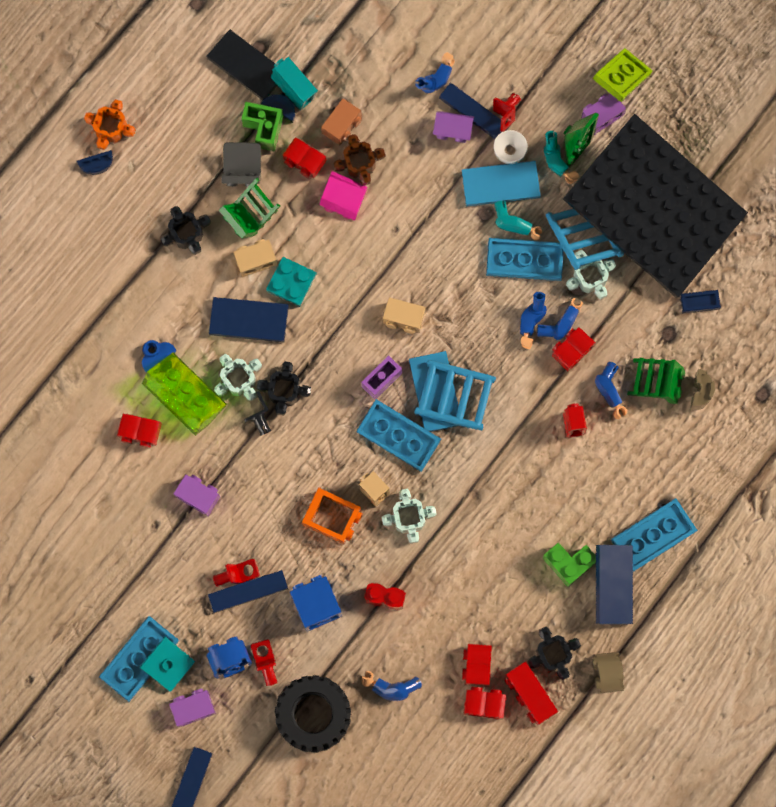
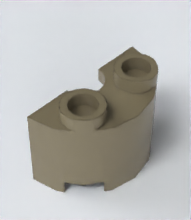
M698 369L695 374L694 387L698 389V393H694V397H692L690 411L703 409L710 402L715 392L714 381H712L706 371Z
M619 652L595 654V658H592L593 669L598 670L595 684L596 689H600V694L624 691V673Z

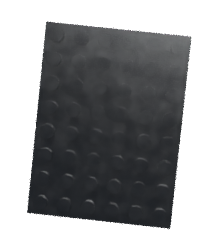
M636 114L631 116L563 198L568 205L675 298H679L748 213Z

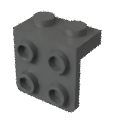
M224 143L222 183H226V186L230 187L238 186V184H245L248 187L255 178L261 181L260 143Z

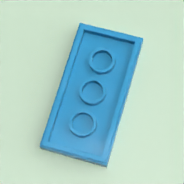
M536 161L462 169L461 171L466 207L495 204L498 201L512 202L541 197Z
M489 238L486 276L562 281L564 250L561 244L556 242Z
M446 351L409 359L418 404L420 403L429 369L427 361L431 360L449 364ZM436 369L426 409L437 412L447 372ZM452 383L445 414L456 417L458 401L454 384ZM421 416L424 428L430 432L459 426Z
M377 399L356 431L421 472L442 440Z
M675 498L612 538L611 541L614 545H633L634 572L698 530Z
M148 616L101 673L99 678L130 702L151 677L140 668L141 664L164 636L175 645L180 640L152 617Z

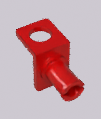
M512 93L505 102L496 97L493 99V111L503 116L501 118V132H504L515 121V106L521 102L518 94L515 96V93Z
M252 558L239 564H226L227 571L213 575V581L217 587L228 582L241 584L259 577L260 573L255 559ZM246 565H251L253 568V573L250 576L244 574L243 570Z
M266 639L251 644L257 671L262 670L266 686L278 683L273 669L276 661L270 640ZM259 646H266L268 649L267 655L259 656L257 648Z

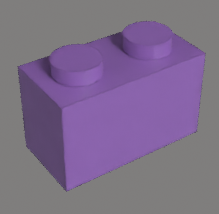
M605 93L598 99V102L595 104L590 103L583 109L581 118L593 113L599 114L594 132L595 135L623 117L626 108L613 95Z
M437 111L433 135H437V139L448 140V137L455 138L456 142L466 143V140L471 139L474 117Z
M388 355L361 382L362 388L376 400L402 375V368Z
M193 474L191 477L185 475L175 490L174 496L204 515L209 516L220 499V495L217 493L218 489L210 484L206 487L201 484L202 480Z
M203 688L191 692L192 696L185 698L182 695L173 699V703L169 705L177 727L180 728L216 714L207 690L203 691Z

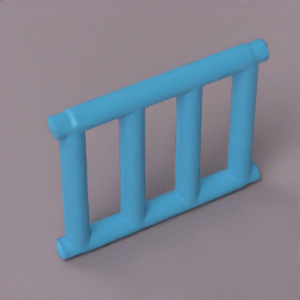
M574 209L552 214V212L546 214L548 222L574 270L580 269L582 265L613 256H618L619 258L624 256L623 251L603 234L569 244L565 238L566 235L594 228L589 222H584L561 229L557 223L558 220L580 215ZM609 241L613 248L579 259L576 258L573 252L574 250Z
M428 360V373L419 407H416L414 414L483 431L482 421L491 385L496 381V377ZM436 369L447 372L437 412L426 409ZM455 374L466 377L456 417L445 414ZM473 379L485 381L475 421L463 419Z

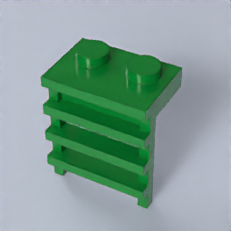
M258 178L254 179L233 204L223 205L219 210L224 220L233 227L236 235L242 239L256 236L257 232L264 227V224L280 208L279 203L274 206L257 186V183L260 181ZM251 190H253V192L258 196L262 203L267 207V209L269 210L268 214L263 209V207L258 203V201L254 198V196L250 193ZM244 198H246L250 202L254 209L263 218L261 221L243 200Z
M634 358L633 362L638 363L634 390L628 391L627 395L664 398L670 404H678V400L682 395L681 383L685 378L684 367L676 360ZM649 364L645 390L640 392L644 366ZM658 364L660 367L655 393H651L655 365Z

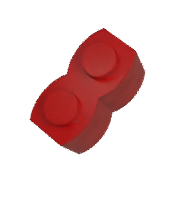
M298 138L293 139L282 155L283 160H285L284 163L288 167L299 169V172L306 178H315L327 161L324 154Z
M580 327L576 330L571 329L565 336L567 339L563 343L559 341L552 348L554 351L552 357L567 372L596 343Z
M578 403L567 405L563 413L567 438L583 436L587 430L583 406H579Z
M123 413L117 436L121 438V442L132 444L134 441L139 442L142 447L151 448V445H157L162 424L160 421Z
M377 583L367 584L364 598L367 603L374 606L385 605L392 610H402L406 593L399 588H386Z
M468 644L467 648L463 649V660H467L466 668H462V680H466L465 685H490L492 645Z
M471 687V690H466L463 715L503 720L506 695L502 694L501 690L491 689L490 692H483V688Z

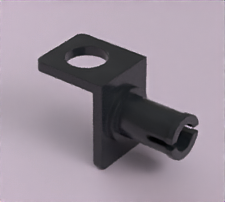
M257 391L256 394L264 410L244 419L245 423L250 420L251 422L254 421L260 436L265 434L262 426L267 433L272 430L264 418L265 413L269 410L260 392Z

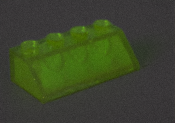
M174 352L148 370L142 382V385L195 436L209 426L227 405Z

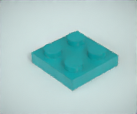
M282 257L266 291L301 307L317 272Z

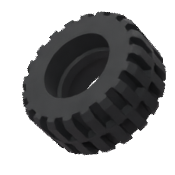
M319 675L302 676L298 680H293L290 685L282 690L283 692L278 697L275 707V721L280 734L291 746L304 752L318 753L329 750L334 745L336 746L346 735L351 722V708L345 692L337 683ZM310 695L324 698L330 704L332 710L329 725L324 730L316 733L302 730L297 725L294 715L299 701Z

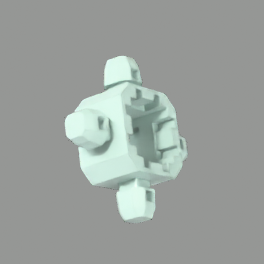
M580 250L575 253V256L579 259L586 257L587 254L585 251ZM608 259L604 261V264L602 260L582 265L580 269L574 271V277L566 282V286L569 290H575L580 287L582 292L588 294L595 291V295L601 300L607 297L605 285L609 275L608 272L615 269L616 263L613 259ZM590 265H594L595 268L597 267L600 275H602V279L593 284L585 282L580 274L581 270Z
M222 355L219 359L223 366L220 373L223 383L215 386L214 391L216 394L223 396L229 390L234 396L243 394L247 400H254L257 395L252 388L255 386L256 381L253 372L261 369V362L258 359H254L247 365L243 359H235L233 361L229 355ZM237 367H242L250 377L249 381L242 384L239 388H234L226 377Z
M402 489L399 492V497L402 501L394 505V515L387 514L382 516L383 526H393L395 523L396 529L402 534L409 533L407 537L410 544L417 543L419 541V534L416 531L422 530L424 527L425 517L429 519L437 515L434 506H426V509H423L422 502L417 499L410 500V491ZM417 506L420 522L414 525L401 526L398 510Z

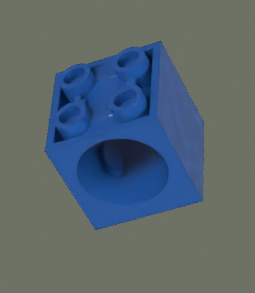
M319 575L312 578L311 583L306 585L300 583L292 587L293 590L290 591V594L307 632L343 617L326 576L322 577Z

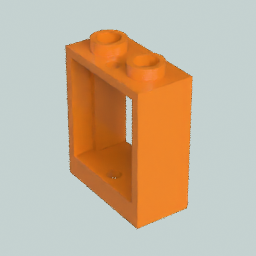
M318 487L303 518L302 525L345 545L347 540H351L354 534L352 528L355 523H359L363 513L360 512V506ZM324 497L353 510L342 535L313 522Z

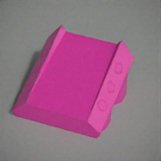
M332 171L319 205L323 206L327 212H336L344 218L356 220L368 187Z

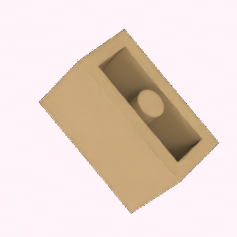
M258 240L254 245L249 247L241 246L236 249L237 251L233 252L242 277L278 265L269 240Z
M389 297L383 316V323L392 329L402 328L410 334L420 333L426 307Z
M374 471L371 474L366 473L360 479V491L375 508L390 495L389 487Z

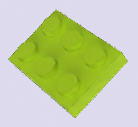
M624 48L594 75L593 80L622 102L653 71Z

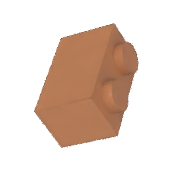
M342 99L322 125V134L338 145H341L343 141L346 142L348 136L351 135V130L354 127H358L362 121L361 110L345 99Z

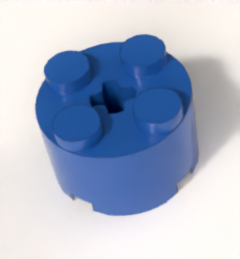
M232 637L225 644L220 646L215 644L208 648L209 652L206 656L216 679H220L218 675H223L226 678L245 670L244 666L247 663L251 666L252 662L243 640H238V637Z

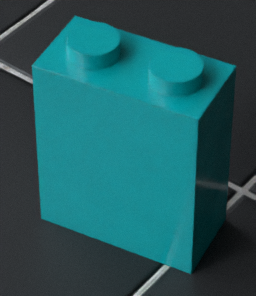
M289 57L285 60L282 58L278 60L272 69L271 78L297 109L301 111L314 100L318 90Z

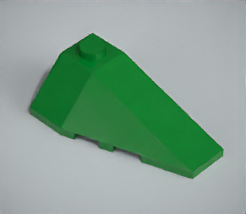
M598 113L584 117L565 129L563 143L566 163L569 168L572 167L592 142L599 117Z

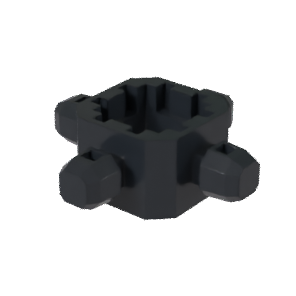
M178 206L171 208L170 213L173 219L168 224L170 234L166 233L160 238L163 245L169 246L175 241L179 248L186 249L189 247L192 254H199L201 252L199 242L203 238L201 227L205 228L211 223L208 215L199 216V219L196 220L191 212L183 213ZM185 221H191L197 232H195L194 236L187 237L186 240H180L175 231L176 226L184 224Z
M284 362L281 368L282 372L276 371L270 377V382L259 380L257 384L259 391H268L270 400L276 404L275 411L277 415L284 416L287 411L286 405L292 406L298 402V395H301V397H310L311 387L306 385L300 386L299 378L296 374H293L291 362ZM282 379L294 382L292 397L285 398L274 395L277 380L280 381Z
M547 626L539 629L540 638L544 641L539 643L536 652L538 656L536 657L535 655L527 661L530 668L534 669L542 664L543 668L551 672L557 669L559 679L565 680L569 678L570 673L568 668H565V665L571 661L573 656L571 650L575 651L581 646L578 638L568 640L567 643L562 636L556 635L551 637L552 633ZM559 642L566 655V659L550 665L542 648Z

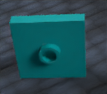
M164 636L141 664L140 668L171 692L196 661Z

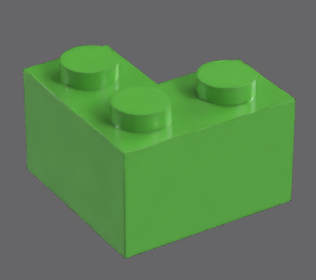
M245 102L241 118L243 127L258 130L255 142L260 143L261 149L275 151L283 121L282 109Z
M558 542L543 556L544 561L567 587L572 585L596 564V555L587 545L571 557Z

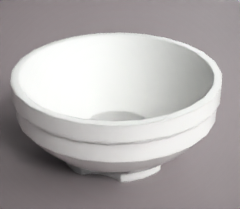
M504 131L494 141V153L503 163H518L527 153V140L517 131ZM507 146H513L516 152L513 155H508L504 150Z

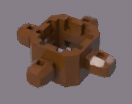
M356 134L348 136L349 146H346L343 151L344 160H336L333 165L337 172L345 171L344 169L347 168L349 176L353 178L359 177L361 184L365 186L371 183L370 174L376 168L375 160H382L386 155L383 148H377L372 151L370 144L360 142ZM360 151L366 152L370 162L368 166L364 165L358 169L356 167L353 168L349 159L351 154H357Z

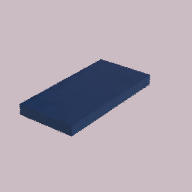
M213 297L209 335L285 343L289 304Z
M596 545V624H633V545Z

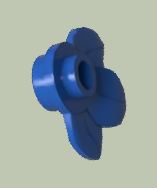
M147 341L142 348L144 354L142 366L148 375H152L156 369L170 372L172 370L170 356L177 351L175 347L169 342ZM151 347L156 348L154 353L149 352Z

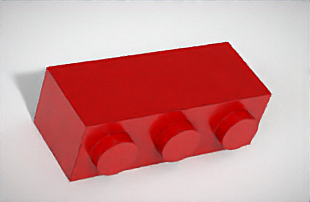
M526 661L505 675L507 678L504 680L510 690H515L518 695L515 698L521 707L525 706L528 710L526 715L532 724L536 723L538 726L559 712Z

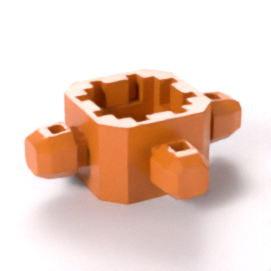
M115 99L110 108L104 106L98 109L97 114L91 112L85 114L84 121L92 125L98 137L97 148L105 150L109 145V141L113 143L121 141L123 134L127 137L134 136L136 129L127 124L122 113V101ZM109 116L120 120L117 130L111 133L100 130L102 120L105 117L109 118Z

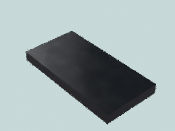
M231 29L228 30L207 55L208 60L262 101L278 86L271 78L275 63Z

